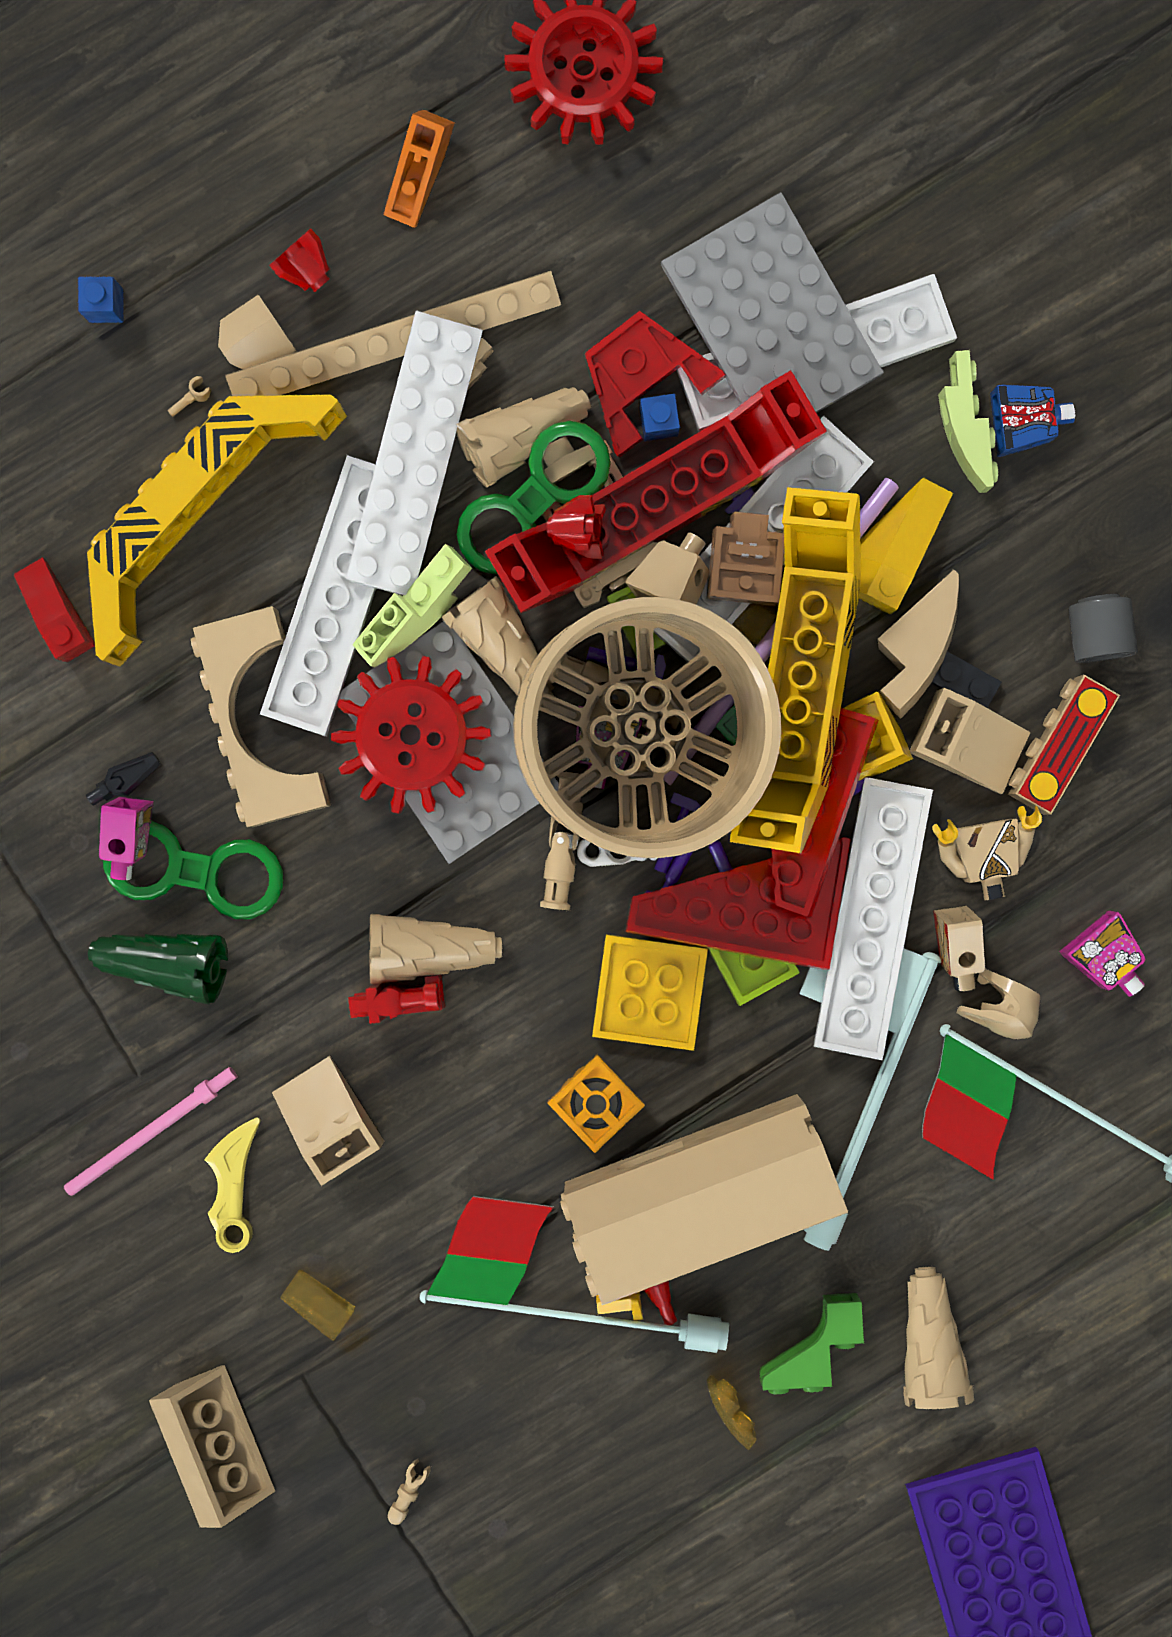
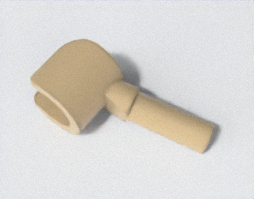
M201 376L192 378L189 382L190 391L167 410L172 417L192 402H204L210 397V387L200 393L194 391L203 382Z

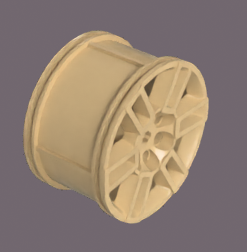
M640 597L608 604L589 613L561 631L540 651L524 676L518 692L513 721L514 744L520 770L529 789L541 806L556 821L583 839L608 851L630 857L665 858L686 854L712 844L739 825L752 811L766 790L776 766L781 740V714L776 689L765 663L749 640L737 628L717 614L693 603L663 597ZM624 626H634L637 670L633 672L627 671L625 666L621 628ZM655 628H661L678 634L694 643L700 649V653L665 680L657 678L655 675L653 631ZM598 632L604 636L609 681L603 685H599L579 675L560 663V659L571 648ZM716 666L720 670L721 678L689 699H685L682 696L681 690L710 667ZM550 679L587 699L585 706L579 708L544 693L543 690L547 680ZM651 686L656 687L661 692V701L656 706H650L645 700V691ZM616 689L622 690L627 696L626 705L622 709H616L610 703V695ZM726 695L733 697L737 715V741L733 746L693 730L690 722L693 716ZM538 711H543L579 726L582 738L549 760L542 762L537 738ZM671 715L678 717L681 722V729L676 735H670L665 730V721ZM639 719L643 720L642 727L646 729L644 735L638 734L636 738L633 736L635 730L630 725L632 722H639ZM601 721L608 722L612 728V735L606 741H600L595 736V727ZM656 747H661L666 753V761L659 767H655L650 761V753ZM693 748L727 763L729 769L726 775L720 776L689 760L686 757L687 751ZM621 750L628 751L632 756V763L625 770H620L615 764V756ZM587 757L592 762L591 768L560 791L554 789L550 782L552 778L583 758ZM670 771L686 777L710 790L712 793L711 797L700 808L675 823H671L668 820L664 775ZM609 776L618 781L619 826L617 828L596 823L579 814L572 807L576 800ZM641 784L646 785L648 790L651 828L647 830H640L637 827L636 786Z

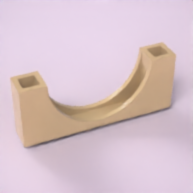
M271 606L194 627L195 637L191 638V645L197 658L201 657L204 670L200 671V678L206 691L210 690L213 703L209 704V711L213 722L219 723L222 736L218 737V744L222 755L228 756L231 769L227 770V777L231 788L237 789L240 802L236 803V811L239 820L246 822L247 827H256L331 806L323 773L292 775L268 767L250 752L243 742L237 727L235 700L245 673L263 654L284 644L286 637L279 611Z

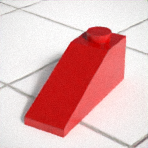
M42 557L14 574L34 622L55 659L69 662L95 646L92 637L45 558Z

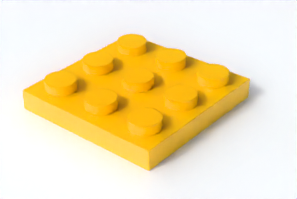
M606 934L592 1037L694 1051L708 949Z

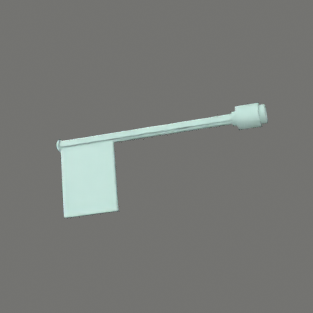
M903 948L888 1028L894 1034L836 1176V1181L843 1198L937 964L941 963V958L935 953L926 952L923 955H919ZM810 967L799 994L822 1002L827 970ZM848 1213L804 1229L807 1232L804 1240L818 1248L829 1251L831 1245L836 1244Z

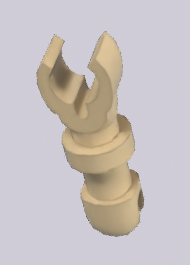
M418 1459L414 1460L408 1467L405 1484L400 1485L397 1491L399 1497L392 1504L388 1512V1520L391 1524L399 1525L406 1518L410 1503L414 1502L419 1494L417 1491L418 1487L430 1474L431 1468L428 1466L423 1471V1476L419 1475L415 1479L417 1473L414 1467L419 1462Z

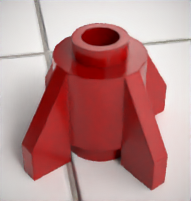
M311 228L269 265L278 277L301 287L304 291L311 287L316 292L330 279L325 274L331 268L327 265L321 240Z
M578 495L556 509L553 516L548 518V537L553 538L555 545H562L588 559H602L604 554L601 540L599 539L601 535V520L606 512L605 505H594L592 495Z

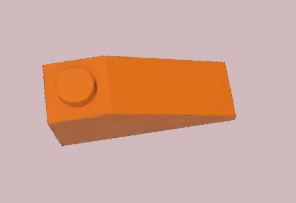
M426 110L412 114L384 216L414 228L417 226L445 157L455 122Z

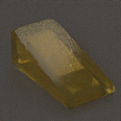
M301 1269L280 1297L321 1333L333 1341L356 1308Z

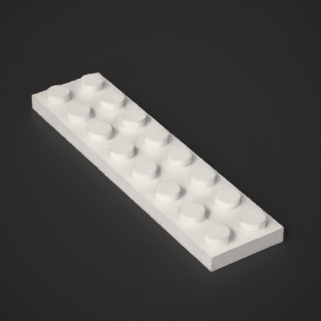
M935 274L846 305L880 367L941 347L957 339ZM711 353L703 355L704 358L719 368ZM682 367L677 369L698 432L724 418L740 406L726 378L701 395Z
M419 311L415 312L346 580L399 595H406L408 589L418 578L458 427L456 424L460 420L483 330Z
M824 416L820 420L827 432L774 471L739 511L769 515L767 532L784 533L782 517L787 487L847 493L874 462ZM711 544L700 555L708 569L710 565ZM708 580L697 602L698 606L717 614L731 625L750 604L706 599ZM655 628L653 631L686 662H689L700 653L698 646L678 634L661 628Z
M348 455L260 712L261 715L326 737L339 701L340 692L343 689L356 651L352 644L362 633L376 588L346 580L375 469V464Z
M868 777L864 778L841 896L830 969L827 970L814 1047L883 1060L933 792L931 789Z

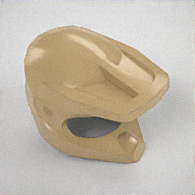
M987 969L979 973L977 981L984 985L991 984L1001 993L1003 1001L997 1005L982 1002L981 1010L959 1006L956 1013L1006 1038L1026 1039L1032 1037L1033 1030L1038 1022L1040 995L1018 982Z

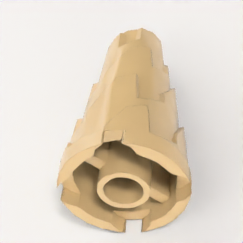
M574 387L570 389L563 388L535 400L530 398L505 409L499 407L474 418L465 419L456 424L458 426L456 433L467 461L471 460L476 467L472 469L485 487H489L495 484L497 480L526 463L525 460L530 457L533 443L543 430L559 422L575 421L580 423L581 420L587 417V410L591 408V404L583 390L577 391Z
M496 576L488 581L485 586L480 587L450 609L441 618L450 629H454L471 650L483 659L493 672L503 678L518 696L524 676L537 657V652L532 640L524 629L516 609L504 592L503 584ZM548 679L543 692L554 696L551 692L554 689L552 684L554 681Z
M370 914L369 952L371 984L414 980L417 976L448 974L453 970L495 964V958L502 957L501 937H495V932L484 931L478 928L451 926L446 922L418 921L411 917Z
M935 1267L915 1268V1274L910 1276V1282H908L909 1319L906 1329V1387H903L905 1405L909 1407L912 1405V1401L915 1400V1408L918 1409L959 1407L958 1397L964 1396L965 1403L968 1405L974 1401L973 1385H970L966 1360L959 1342L957 1326L951 1313L945 1278H942V1274L936 1273Z

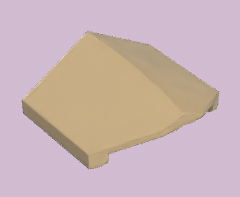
M259 295L220 320L218 347L229 363L240 369H246L297 352Z

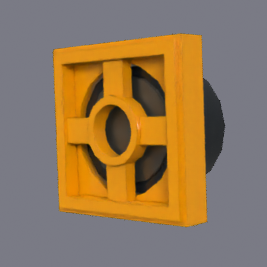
M598 1054L585 1066L579 1068L574 1076L569 1078L561 1089L547 1102L594 1153L645 1106L640 1098Z

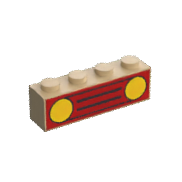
M1086 675L1075 677L1074 680L1070 678L1060 692V697L1063 699L1057 710L1055 708L1051 709L1043 722V726L1046 729L1041 738H1035L1028 747L1026 756L1029 758L1023 769L1018 767L1009 781V785L1012 788L1008 795L1034 810V807L1038 806L1042 815H1051L1120 695Z

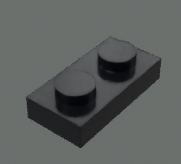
M949 652L946 653L943 663L931 682L932 685L939 689L946 688L986 708L990 705L1002 681Z

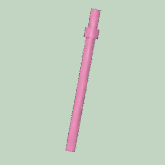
M228 1067L210 1081L204 1080L194 1087L192 1094L65 1184V1191L70 1196L75 1195L201 1103L207 1104L217 1097L219 1090L237 1078L235 1071Z

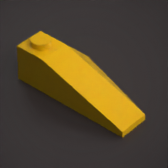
M922 478L860 539L861 586L859 599L888 614H892L898 609L952 497V492Z
M875 692L844 708L879 720L858 781L865 777L878 775L913 759L898 723L879 692Z

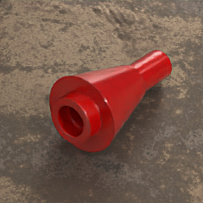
M669 1281L645 1289L644 1292L653 1304L658 1307L664 1324L672 1325L676 1323L677 1318L670 1303Z

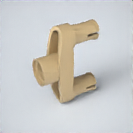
M566 436L549 444L544 454V461L548 466L545 469V473L553 484L586 465H593L596 470V457L591 446L587 445L574 451ZM604 440V442L606 443V445H607V447H608L609 455H610V454H612L613 452H612L610 446L608 445L607 441ZM610 455L611 466L609 474L612 475L616 482L623 476ZM608 476V480L604 484L605 487L613 483L610 476ZM554 502L542 514L546 522L549 517L553 516L550 509L555 511L561 507L559 502Z

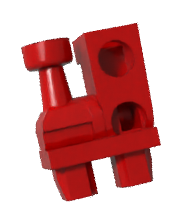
M442 975L425 976L424 985L406 987L401 983H393L385 987V982L373 984L365 989L366 992L355 993L354 996L348 997L351 1018L369 1016V1023L371 1024L380 1023L388 1016L392 1019L401 1014L442 1010L446 1007Z

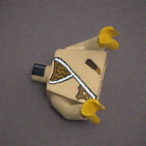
M1020 806L1017 810L1021 820L1019 823L1017 819H1005L956 828L953 822L948 819V828L944 831H941L939 826L934 824L932 830L938 837L941 861L956 877L963 878L964 882L973 883L981 881L984 900L1005 897L1001 877L1017 875L1019 868L1024 865L1033 842L1035 829L1042 822V815L1038 806L1034 807L1035 811L1030 816H1026L1025 807Z

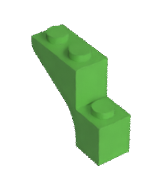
M857 1293L823 1295V1312L816 1330L810 1336L760 1368L759 1375L763 1391L769 1390L771 1394H785L789 1392V1389L803 1388L805 1392H820L823 1390V1387H832L830 1345H834L838 1349H851L855 1347V1344L864 1343L862 1302Z

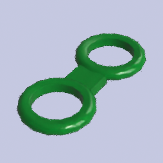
M575 421L554 423L543 430L531 447L529 457L531 477L512 496L498 493L481 496L470 503L460 516L457 538L460 551L468 563L481 572L498 575L491 561L477 551L472 541L471 530L473 522L478 514L484 510L499 508L509 511L517 518L523 532L536 527L535 521L554 502L566 504L578 495H594L599 492L608 480L611 466L609 450L601 435L587 424ZM567 435L580 437L591 446L595 453L597 463L595 474L591 481L580 489L567 490L559 488L549 480L545 473L543 465L545 450L558 437Z
M152 820L149 835L157 837L165 845L169 855L167 871L156 884L148 887H139L129 883L127 880L110 878L112 861L103 860V869L109 883L121 895L134 900H153L165 895L175 884L202 889L205 891L209 902L221 914L233 919H253L267 913L277 903L283 889L282 867L277 856L266 845L251 839H237L221 845L211 856L184 851L177 837L166 826ZM237 853H249L258 857L265 864L269 873V886L265 895L257 903L249 906H238L229 902L221 894L218 887V872L222 863L228 857Z

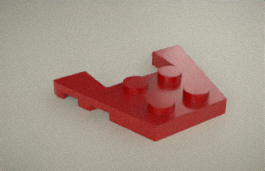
M641 311L637 312L585 353L594 386L604 412L606 426L609 429L613 442L612 446L618 457L624 455L644 439L624 410L678 368L682 367L701 395L726 378L723 370L712 364Z

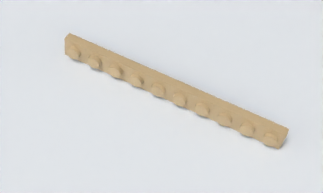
M548 271L432 308L422 313L485 330L560 306L561 302L552 272ZM415 314L227 374L226 379L232 396H280L404 356Z

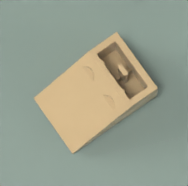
M942 688L936 691L910 748V753L992 791L1003 794L1030 732L981 704L951 690Z
M328 1056L272 1092L303 1158L321 1186L379 1150L385 1142L331 1056Z

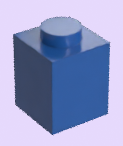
M78 277L79 313L89 323H123V288L113 277Z
M675 394L640 399L639 409L644 441L678 437L680 425Z

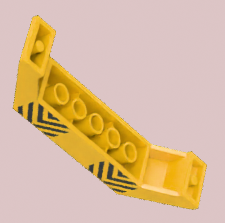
M332 395L228 396L224 402L222 400L218 401L208 413L209 418L201 427L196 426L187 434L184 440L186 444L178 453L173 452L166 457L161 465L162 470L154 479H147L138 490L139 496L131 504H125L118 510L114 517L116 521L107 531L105 529L100 531L91 541L92 547L87 552L95 650L96 655L102 661L120 667L143 642L137 637L136 588L271 439L319 436L325 441L347 417L336 398Z
M787 487L782 524L784 525L785 568L768 671L779 700L781 714L780 749L774 772L766 790L752 811L739 825L731 830L730 842L802 853L828 789L861 586L860 496L854 493Z

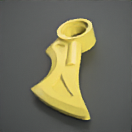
M258 1117L230 1132L205 1158V1161L213 1169L218 1182L216 1201L208 1212V1216L216 1231V1241L219 1247L230 1253L239 1252L244 1249L251 1241L253 1235L251 1224L242 1217L245 1166L252 1141L261 1122V1119ZM237 1225L242 1229L243 1240L240 1243H231L227 1240L225 1232L228 1226Z

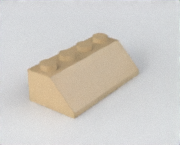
M225 1365L179 1382L149 1400L200 1527L222 1528L275 1492Z

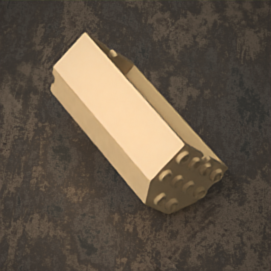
M798 1094L566 1181L564 1193L561 1194L562 1201H560L566 1220H571L575 1234H573L574 1242L572 1244L579 1263L586 1261L587 1267L585 1269L587 1276L585 1278L592 1297L599 1295L603 1306L848 1213L821 1139L813 1124L811 1125L810 1114Z

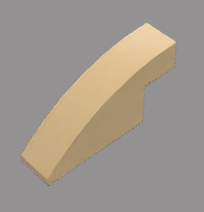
M955 570L948 574L878 638L879 650L901 671L881 690V696L886 705L900 719L917 703L929 687L943 663L950 645L957 618L959 598V574Z

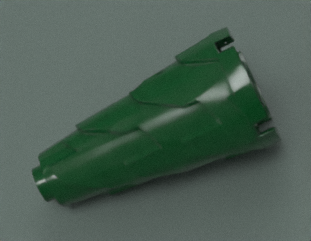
M145 934V936L112 935V937L101 936L96 941H92L88 949V959L101 972L132 979L134 983L163 989L164 993L210 1005V1003H214L218 998L225 981L227 969L220 968V960L228 961V948L225 938L213 934H177V936Z

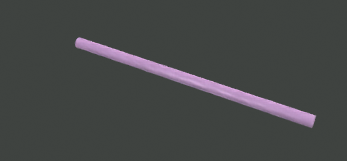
M885 478L860 510V538L899 489L898 485L889 478ZM776 621L755 647L764 663L771 654ZM726 695L713 703L694 726L693 730L709 736L716 727V724L733 705V697ZM690 748L687 751L686 757L691 760L697 750ZM670 771L664 775V781L671 785L679 774Z

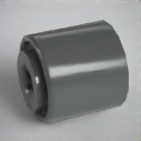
M1105 594L1078 600V603L1069 606L1068 612L1075 662L1106 661L1138 653L1131 598L1120 597V594Z

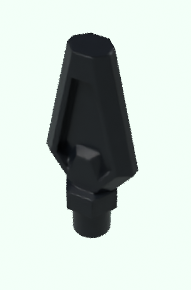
M151 752L108 769L105 779L96 784L97 788L86 794V797L94 806L102 800L108 801L114 796H129L161 763L157 756Z

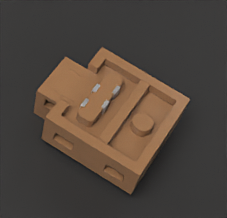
M734 512L730 516L729 527L716 526L713 529L706 599L772 606L779 603L784 556V533L767 532L769 515Z

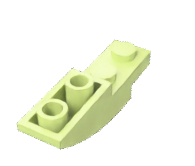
M970 350L956 351L949 359L951 386H945L938 394L941 417L950 447L960 467L978 492L986 493L994 487V482L998 480V466L996 462H992L991 448L995 447V430L993 427L989 428V418L975 419V415L979 413L978 395H973L972 382L976 380V363L974 360L970 361Z
M445 544L411 585L406 595L401 596L394 593L352 644L354 648L374 668L404 650L430 629L456 602L458 598L453 591L471 571V566L454 548Z

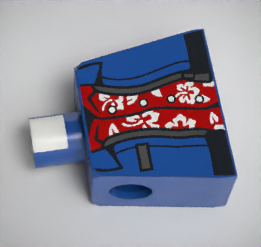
M997 385L990 393L998 457L1049 443L1058 436V425L1074 423L1075 408L1073 403L1055 404L1054 390L1051 387Z

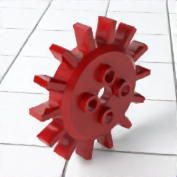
M533 0L535 14L543 22L539 29L535 31L522 23L514 21L512 36L518 41L529 45L530 51L527 55H505V70L530 72L529 81L518 84L511 89V98L513 103L516 104L537 95L542 104L533 112L531 117V126L536 131L554 113L564 119L560 128L563 144L569 145L574 135L576 122H590L591 136L596 145L603 144L605 128L601 119L613 114L618 119L620 125L628 132L634 128V117L624 105L629 97H633L643 104L653 105L656 92L650 87L638 83L637 76L639 73H662L663 58L638 56L637 48L654 41L657 29L654 24H651L631 33L626 23L633 18L636 12V0L624 2L616 14L603 9L607 0H593L592 5H577L576 0H563L566 8L556 13L551 11L544 0ZM591 43L596 48L588 52L583 47L585 44ZM581 60H586L594 68L590 74L582 76L574 70L575 64ZM557 61H564L567 65L563 69H557L554 64ZM604 72H609L613 75V78L605 81L601 78V75ZM574 90H582L584 95L581 98H575L572 96V92Z
M423 656L418 664L416 680L403 679L402 667L395 657L387 659V670L391 676V683L382 688L376 685L371 676L364 672L358 674L357 678L360 686L366 689L371 697L364 706H358L351 700L339 699L337 706L344 713L355 715L358 718L356 730H339L331 733V741L340 744L355 742L359 753L356 758L345 761L338 768L342 775L353 774L360 768L366 767L373 776L363 787L360 797L365 801L370 800L376 796L382 784L394 787L391 810L393 813L401 814L405 807V797L408 790L420 791L422 806L427 813L436 811V800L432 793V787L441 782L448 786L452 794L462 798L466 794L463 784L455 779L453 772L459 764L467 765L475 771H484L486 766L480 758L465 753L467 740H485L492 737L491 729L483 726L468 728L464 718L465 714L479 709L484 704L480 695L471 696L466 701L457 704L450 695L460 684L463 674L455 669L448 674L445 682L440 687L429 683L433 667L432 659ZM412 704H419L421 707V713L417 717H412L409 714V707ZM384 723H389L392 726V733L389 736H383L380 733V727ZM408 725L417 726L421 733L419 741L413 745L405 744L401 738L403 728ZM431 733H438L441 737L440 743L436 746H431L428 742V737ZM403 752L411 754L412 760L408 765H402L399 761V756Z

